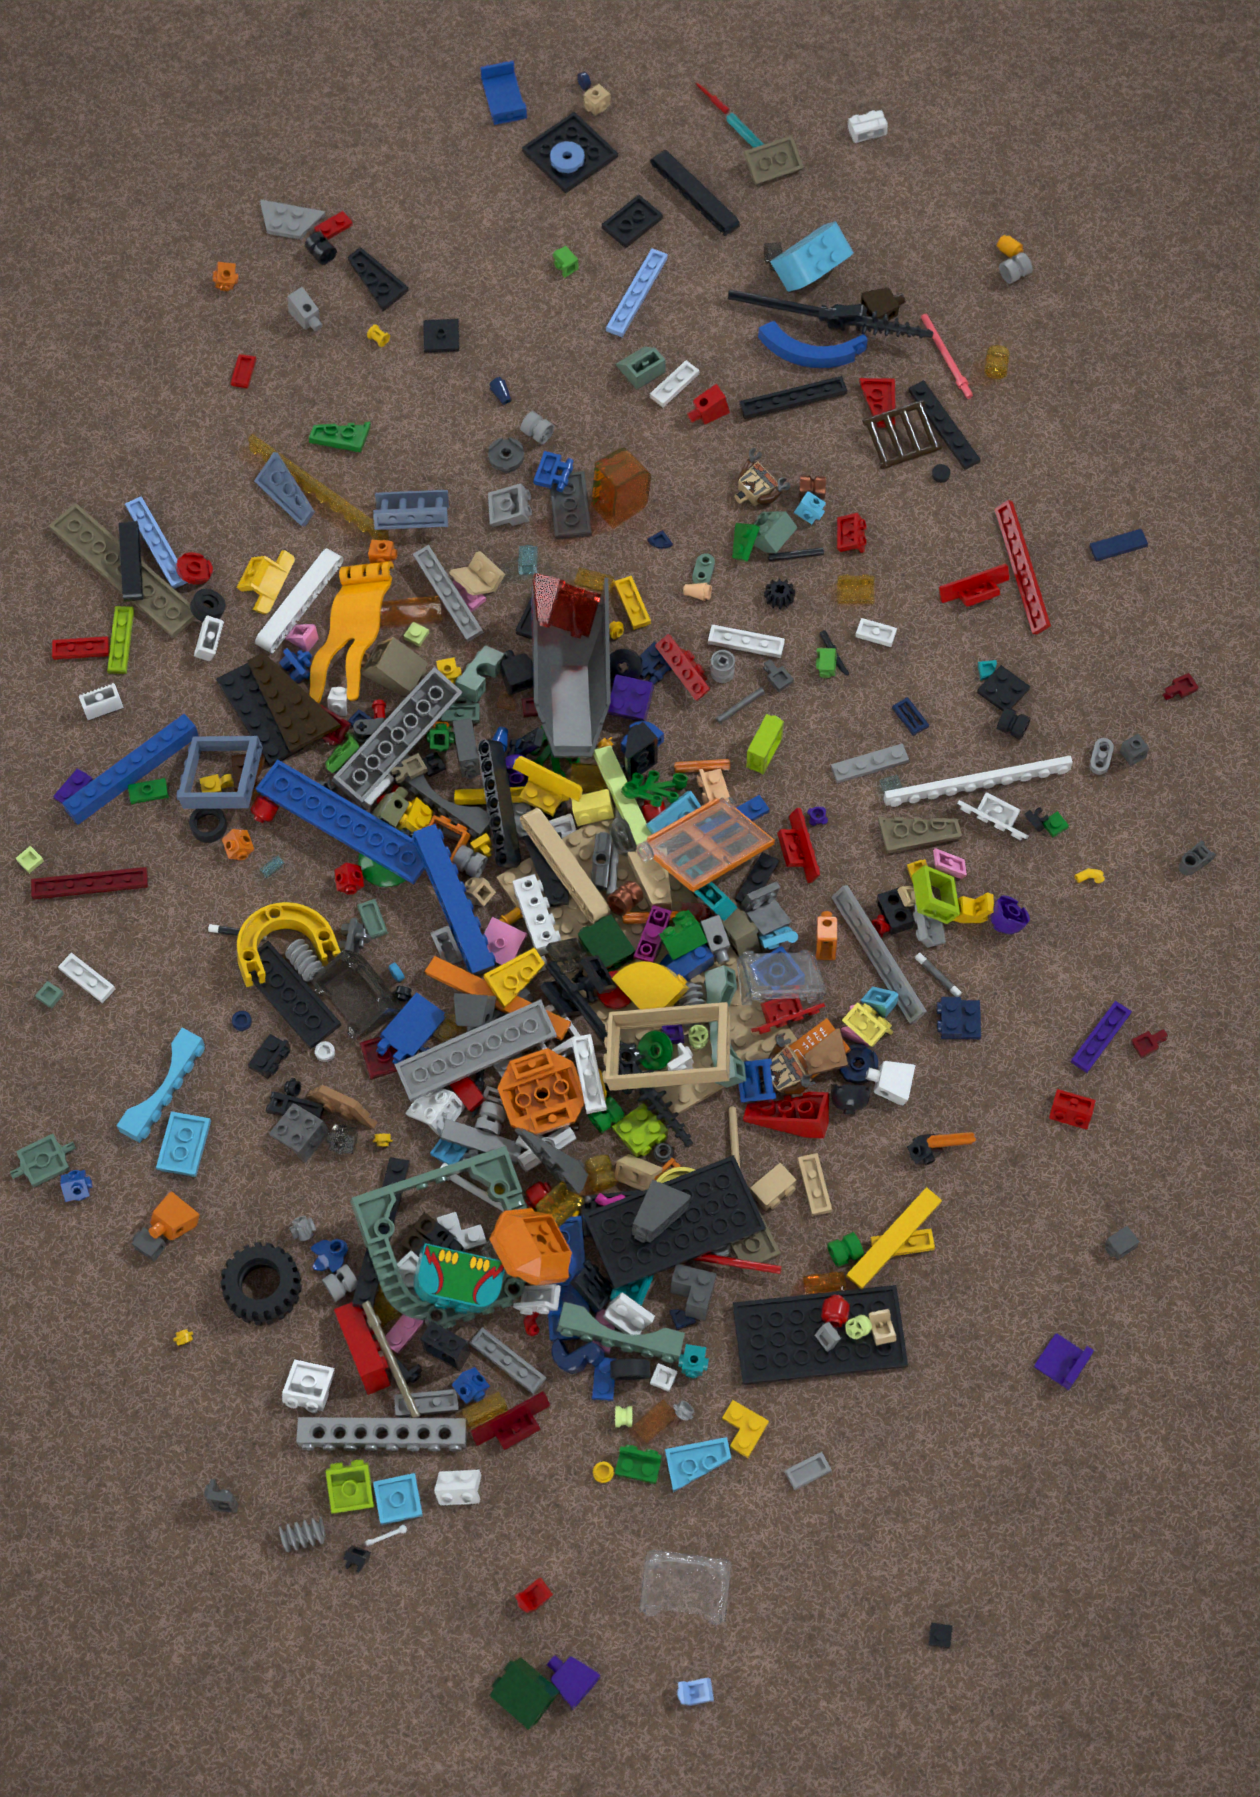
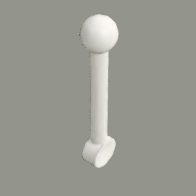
M401 1525L397 1530L364 1542L365 1546L368 1547L398 1533L403 1534L407 1531V1527Z

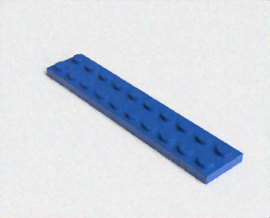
M278 759L255 788L257 793L269 798L274 803L413 885L425 870L411 837Z

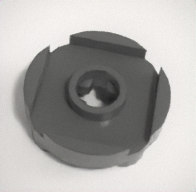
M499 438L495 440L489 447L488 458L490 464L495 469L504 473L517 469L524 460L522 444L514 438L504 440ZM508 452L510 453V454H509L510 456H508V457H503V454H502V453H506V454H507Z

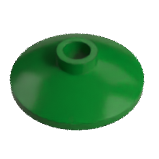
M650 1031L639 1041L638 1049L641 1051L640 1054L645 1056V1060L641 1064L645 1068L653 1069L654 1071L661 1070L671 1061L673 1046L670 1038L665 1033Z

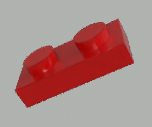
M341 211L314 227V231L323 233L329 240L353 226V223L344 211Z

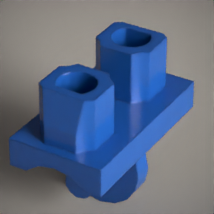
M286 648L283 651L285 656L279 663L287 671L295 666L296 669L289 675L296 683H299L304 678L309 680L310 672L304 665L307 667L311 666V653L308 651L303 653L299 650L297 657L294 652H290Z

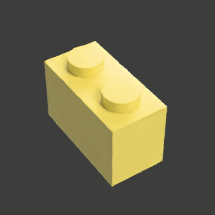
M609 789L583 794L579 802L572 799L573 814L577 826L615 818Z

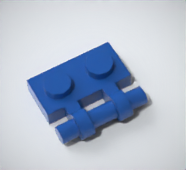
M544 451L533 480L534 485L551 489L553 483L558 484L556 490L563 492L564 487L567 486L569 481L568 476L572 473L574 460L567 458L566 463L561 462L562 455ZM558 470L563 471L561 476L556 475Z

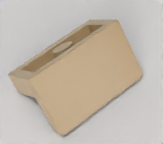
M628 1154L617 1161L614 1179L643 1191L649 1188L652 1180L655 1179V1176L662 1173L663 1168Z

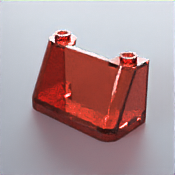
M534 573L532 584L536 621L540 622L539 625L546 628L554 626L571 632L570 636L581 639V636L589 637L601 594L575 587L558 578Z

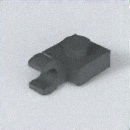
M770 659L764 663L763 669L769 674L767 680L778 692L793 683L794 679L783 666L777 668Z

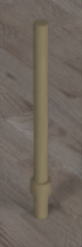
M370 1301L362 1304L368 1318L367 1323L376 1335L412 1418H417L420 1416V1413L382 1331L379 1316L375 1315Z

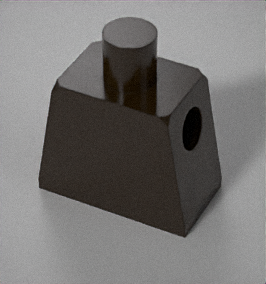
M886 287L862 292L860 303L867 308V316L871 317L874 311H877L878 319H883L886 314L889 321L898 316L899 305L905 303V297L902 293L894 296L890 288Z

